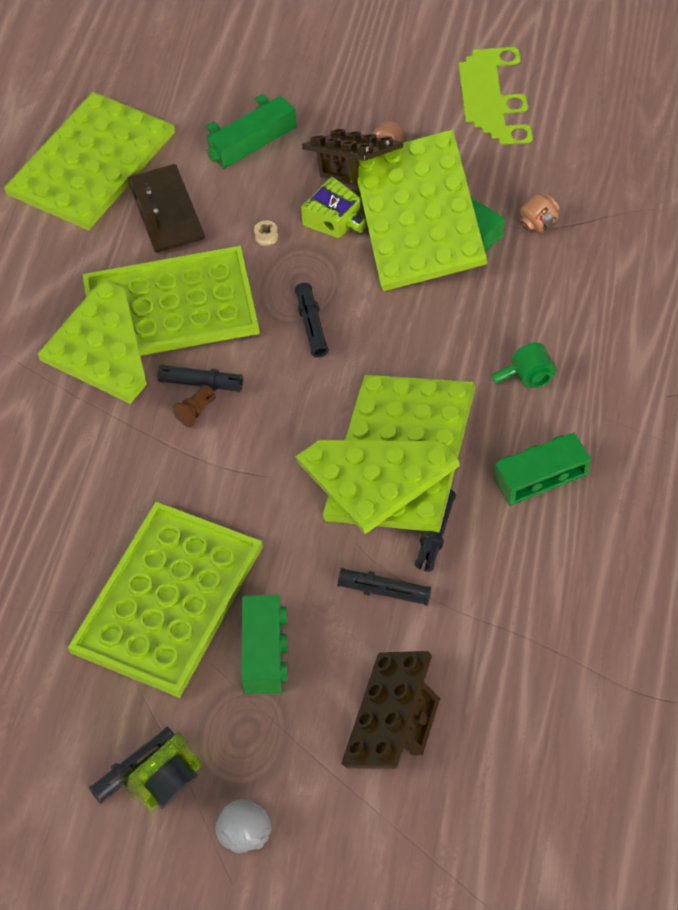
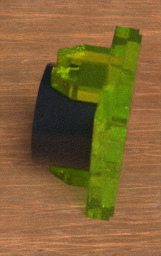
M177 733L129 775L128 793L134 799L137 797L150 812L157 805L160 809L165 808L183 793L198 776L196 771L200 768L201 763L186 746L188 741L180 733Z

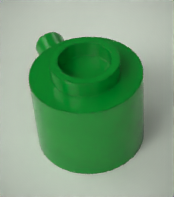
M534 342L519 348L512 356V364L491 374L494 383L498 384L518 374L525 387L538 388L548 384L555 376L557 369L545 346L542 343Z

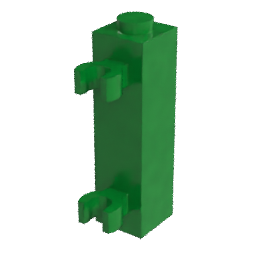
M261 94L254 98L259 104L254 111L222 129L215 121L205 126L210 132L207 135V154L209 158L225 169L297 128L295 108L281 95L269 101L266 95Z

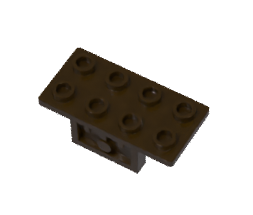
M345 129L332 130L330 135L313 136L309 142L302 144L303 150L317 153L320 177L327 179L333 177L338 181L346 183L358 181L359 166L357 160L365 161L404 147L403 142L395 141L393 137L377 138L376 134L361 135L359 131L348 133L345 132Z
M176 164L128 177L129 186L154 252H161L205 238Z
M429 651L381 652L377 655L342 760V765L345 768L396 769L403 747L412 755H423L440 701V697L424 682L432 658V654Z

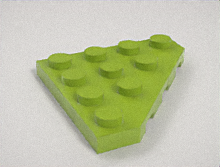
M102 278L39 351L38 356L40 361L131 404L147 383L125 288Z
M318 440L295 456L298 464L364 534H367L460 466L458 458L440 441Z

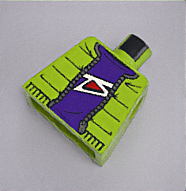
M333 177L301 206L302 223L304 226L336 238L342 237L350 228L361 233L367 226L366 218L361 216L362 208L359 196Z

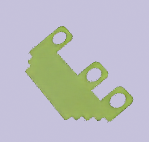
M516 47L474 49L472 51L473 55L466 57V62L458 63L466 122H474L475 127H482L484 133H491L492 139H499L501 145L532 142V130L529 125H505L504 114L526 112L528 104L527 98L523 94L501 95L497 66L519 64V49ZM504 51H511L516 57L514 60L507 62L501 60L500 54ZM511 98H518L522 100L523 105L519 109H511L507 106V101ZM521 128L526 130L528 135L523 140H517L512 137V131Z

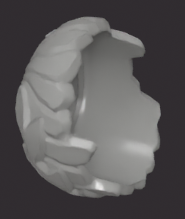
M239 799L226 805L215 823L218 841L226 849H230L238 854L248 850L261 849L264 843L268 841L269 835L272 832L271 820L267 812L258 803L247 799Z

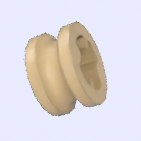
M266 220L255 225L254 234L258 244L269 246L277 241V226L274 222Z

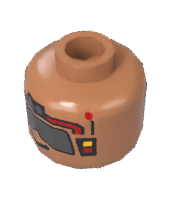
M536 194L520 208L522 217L520 223L528 232L534 230L537 233H543L559 219L558 211L560 207L549 194Z

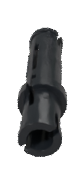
M306 282L300 283L295 287V293L299 302L298 313L303 318L311 355L317 358L323 357L329 352L318 314L320 307L314 299L312 286Z
M160 364L159 369L162 371L158 370L157 375L159 382L200 387L207 385L213 391L223 389L241 392L242 387H239V385L243 386L242 374L223 373L214 368L211 371Z
M451 489L440 532L426 531L421 535V548L415 560V566L419 570H421L426 560L424 571H432L438 550H441L443 547V534L453 502L456 499V493Z
M341 568L337 583L338 587L363 591L364 595L367 596L373 593L398 600L424 604L425 606H428L432 588L430 586L426 587L376 576L375 572L369 571L367 574ZM357 580H359V581H364V582H367V583L378 584V585H381V587H380V586H376V585H372V584H366V583H362V582H357ZM388 587L410 591L412 593L389 589Z
M165 727L163 731L120 764L114 763L111 766L110 772L88 787L95 799L101 804L122 786L128 787L132 783V778L179 743L176 735L169 727ZM155 746H158V748L155 751H153L150 755H148L145 759H143L139 763L137 762V760H139L142 756L148 753L151 749H153ZM128 767H131V769L127 773L121 776L114 783H109L115 777L121 774L124 770H126Z

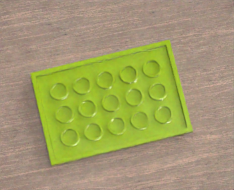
M92 92L4 187L5 192L13 198L89 231L128 187V177L139 174L175 133L174 124Z
M453 129L404 142V147L365 161L357 160L359 166V177L357 180L383 291L488 264Z
M241 246L83 274L86 297L102 278L125 288L140 356L260 334Z
M364 375L345 440L440 441L458 458L475 393L474 382ZM455 470L380 523L378 527L440 532ZM328 496L323 512L324 520L326 522L354 524Z
M155 502L68 646L69 652L180 698L263 548L262 541Z

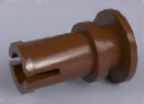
M202 385L190 398H185L181 403L177 402L173 405L172 409L175 417L185 426H193L196 423V418L201 415V410L216 398L215 393L210 395L213 390L207 385Z

